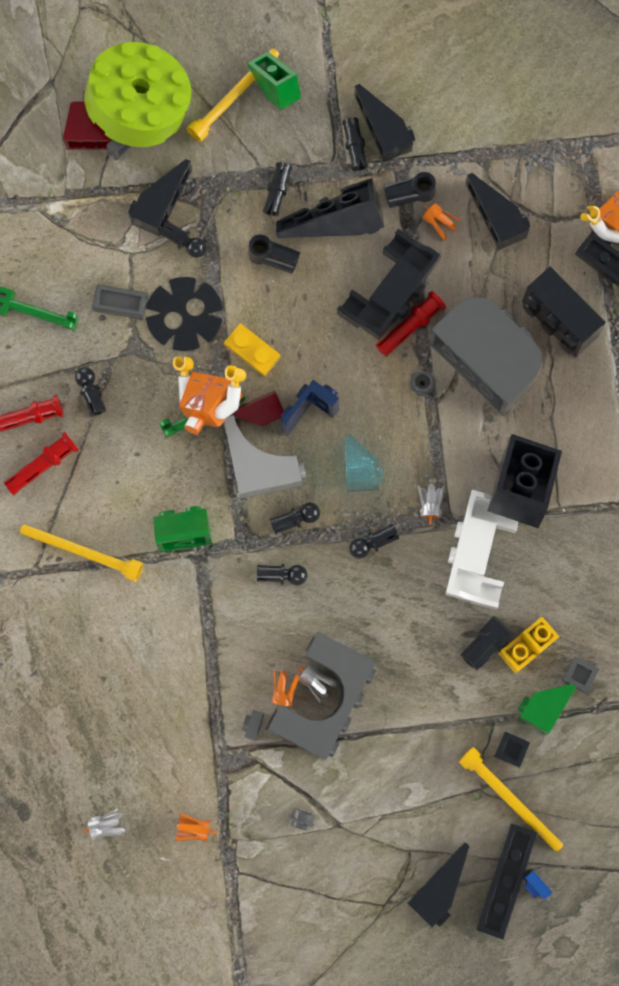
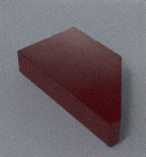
M272 391L239 406L232 415L263 427L280 419L284 409L277 393Z

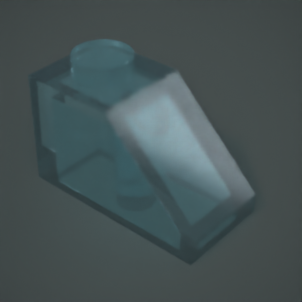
M350 434L345 435L347 492L379 491V483H384V467H378V459Z

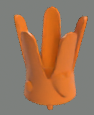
M437 203L433 204L430 208L424 206L427 211L423 219L434 227L443 240H446V235L437 221L451 230H456V225L447 216L457 221H461V219L443 211Z
M273 670L274 694L271 702L282 706H292L294 691L300 674L295 675L288 692H286V671H281L278 686L276 687V673Z
M179 812V815L182 817H179L178 820L183 824H178L177 829L184 832H178L175 841L197 839L207 842L208 833H217V831L209 830L210 820H198Z

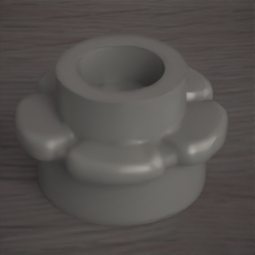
M415 372L412 375V380L409 382V387L411 391L416 392V395L426 396L427 393L433 392L435 388L434 377L429 372ZM420 382H424L425 385L421 386Z
M294 808L292 816H288L289 819L293 820L291 825L301 830L307 831L308 826H314L312 822L315 816L303 810Z

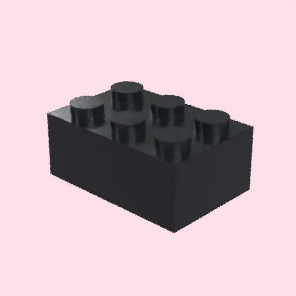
M551 266L527 286L522 300L524 310L531 317L535 316L542 323L541 326L550 336L554 335L560 341L559 344L566 353H572L577 357L599 337L606 322Z
M511 434L502 455L487 511L539 528L549 506L562 451Z

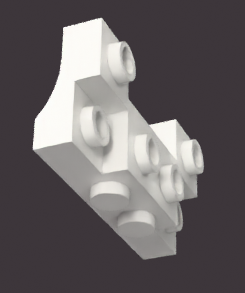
M472 490L464 521H458L454 537L459 538L457 548L452 547L448 563H452V568L445 595L497 610L504 582L483 576L495 529L516 533L518 521L488 512L487 509L491 495Z

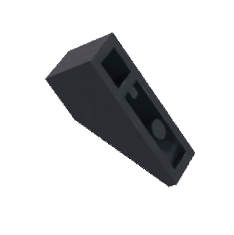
M355 85V99L383 162L411 152L413 141H415L412 128L410 126L406 127L404 120L362 85Z
M185 159L143 191L137 201L134 200L131 203L128 214L130 215L132 225L159 237L161 236L159 234L160 229L165 227L164 223L169 219L192 172L190 160Z
M468 174L465 184L498 250L526 239L530 228L527 216L521 214L516 205L475 174Z
M466 842L452 854L407 902L430 927H433L435 924L440 927L451 916L448 910L452 907L469 850V845Z

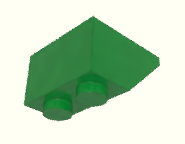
M191 506L185 509L186 512L175 513L174 510L159 512V516L153 517L155 543L160 553L213 544L207 509H201V506Z

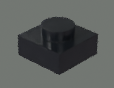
M505 731L494 758L520 768L530 742Z

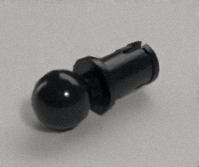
M169 220L164 223L165 228L162 227L160 229V235L177 244L178 249L185 246L187 253L191 257L198 258L205 253V242L197 237L191 239L189 237L190 231H183Z
M88 367L79 368L75 373V381L84 388L80 391V395L84 396L90 416H98L102 412H106V408L99 393L100 386L93 385L95 373Z
M308 502L301 506L300 511L296 512L293 507L290 512L270 518L274 533L278 534L281 531L296 526L301 528V521L306 523L316 522L320 517V509L315 503Z
M390 524L372 534L368 532V539L366 540L362 538L354 539L349 546V550L353 557L362 559L369 554L370 549L373 548L375 552H378V548L399 540V535L394 525Z
M285 564L281 566L257 565V582H278L283 585L284 580H288L291 584L298 586L306 582L308 574L307 570L301 565H293L289 569H284Z

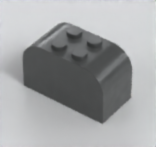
M470 297L461 301L432 328L429 345L504 416L532 388L541 368V352L537 344L532 340L531 333L523 326H517L512 321V315L506 309H500L495 303L486 298Z

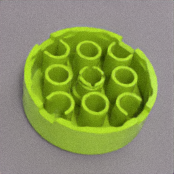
M141 42L120 43L104 50L91 67L84 93L85 107L94 124L97 123L105 131L107 137L121 144L133 147L155 146L165 142L174 133L176 134L183 123L191 101L190 81L181 64L172 55L158 46Z

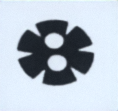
M179 277L169 280L172 295L162 286H159L153 292L148 301L147 309L160 312L161 314L147 317L146 321L151 334L162 345H165L175 335L173 350L189 351L200 347L196 333L207 342H210L217 334L222 319L208 314L221 311L223 308L218 294L207 283H203L194 293L196 278ZM194 298L202 300L205 306L203 313L198 316L190 315L186 309L188 301ZM170 312H177L182 316V324L177 329H169L164 323L165 316Z

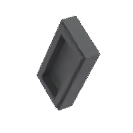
M97 284L92 311L144 320L149 295L145 292Z

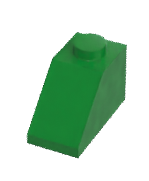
M267 51L247 63L266 99L277 108L282 110L301 99L297 74Z
M569 684L536 692L530 698L525 696L517 709L521 712L518 719L542 734L548 735L575 691L576 686Z

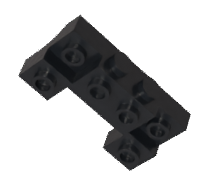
M397 229L395 237L388 246L385 245L382 253L395 262V265L369 300L352 289L345 303L337 308V314L357 329L359 327L378 340L382 338L392 323H395L399 317L403 319L411 308L409 303L414 297L418 299L426 288L424 284L425 279L441 258V254L434 249L419 243L400 229Z

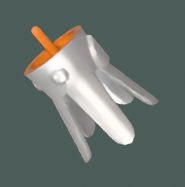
M430 484L427 493L425 488L417 485L422 505L420 517L429 518V524L432 525V518L441 517L442 510L440 505L445 486L435 491L434 485Z
M313 664L309 665L305 670L299 667L303 672L299 677V681L310 689L320 704V700L314 691L323 699H327L328 695L326 688L318 679L333 687L337 686V681L319 672Z
M116 808L103 816L88 819L89 829L83 830V833L90 832L92 840H99L104 836H124V828H111L119 824L118 819L122 817V813L113 814L118 810Z

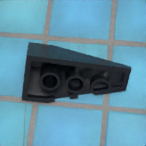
M370 178L349 185L340 190L341 195L331 200L327 197L320 199V203L311 210L302 208L276 221L277 237L355 236L376 233L381 228H384V218L373 179Z

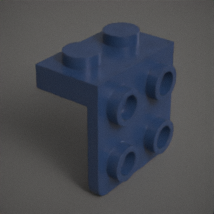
M312 380L309 386L304 384L297 393L296 397L299 398L293 407L288 405L281 415L283 419L281 423L283 433L288 435L311 404L334 418L339 411L338 393L329 385L325 384L323 387L314 380Z

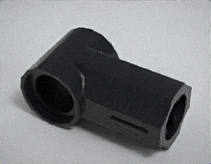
M420 172L414 178L384 185L389 208L416 201L428 202L432 200L436 193V180L434 176L428 172ZM426 183L431 188L427 191H422L418 189V186Z
M262 234L255 235L249 241L248 255L253 263L259 265L266 264L293 274L300 256L299 251L275 243L269 237ZM260 245L264 246L267 251L259 254L253 249Z
M495 616L478 632L479 635L460 654L463 660L476 671L514 635Z

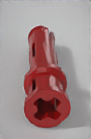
M430 291L428 297L420 305L412 307L411 314L375 345L379 352L387 358L393 350L409 338L418 328L429 325L432 317L440 310L444 311L447 308L442 299L435 292Z
M55 394L53 398L42 402L33 401L29 404L30 407L0 415V432L33 422L42 424L43 420L56 416L64 417V411L58 395Z
M65 432L52 445L43 447V453L3 482L13 496L53 465L55 467L61 465V460L72 452L76 453L79 451Z

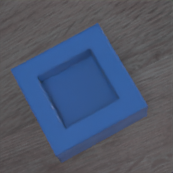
M530 871L523 877L526 881L524 888L534 899L539 896L540 899L544 900L552 893L535 871Z

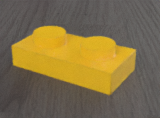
M241 323L224 342V346L264 377L281 358L277 351Z

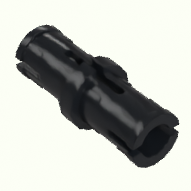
M351 117L346 118L342 121L347 140L345 148L349 150L351 168L353 171H357V167H359V171L368 168V163L366 162L364 152L365 139L361 137L357 117H353V122H351Z
M282 162L276 163L272 183H269L267 187L269 193L263 208V212L267 215H271V211L273 216L279 215L283 196L288 191L286 185L292 167L287 163H284V167H282Z

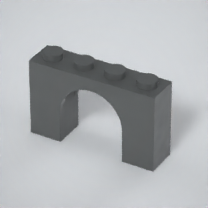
M316 632L302 657L334 675L340 687V701L337 708L328 717L316 721L307 719L282 705H277L265 730L322 760H327L328 756L333 757L339 746V742L336 740L340 732L345 733L349 727L352 718L348 716L353 707L357 709L364 696L361 690L365 683L370 684L376 673V670L373 669L376 662L330 637Z

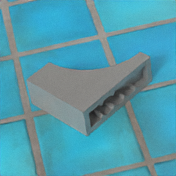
M234 415L228 416L225 419L224 423L240 499L302 486V478H306L304 463H298L297 455L276 456L263 452L253 446L242 435Z

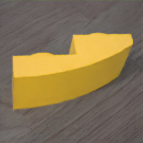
M540 617L498 654L516 674L560 636L543 617Z

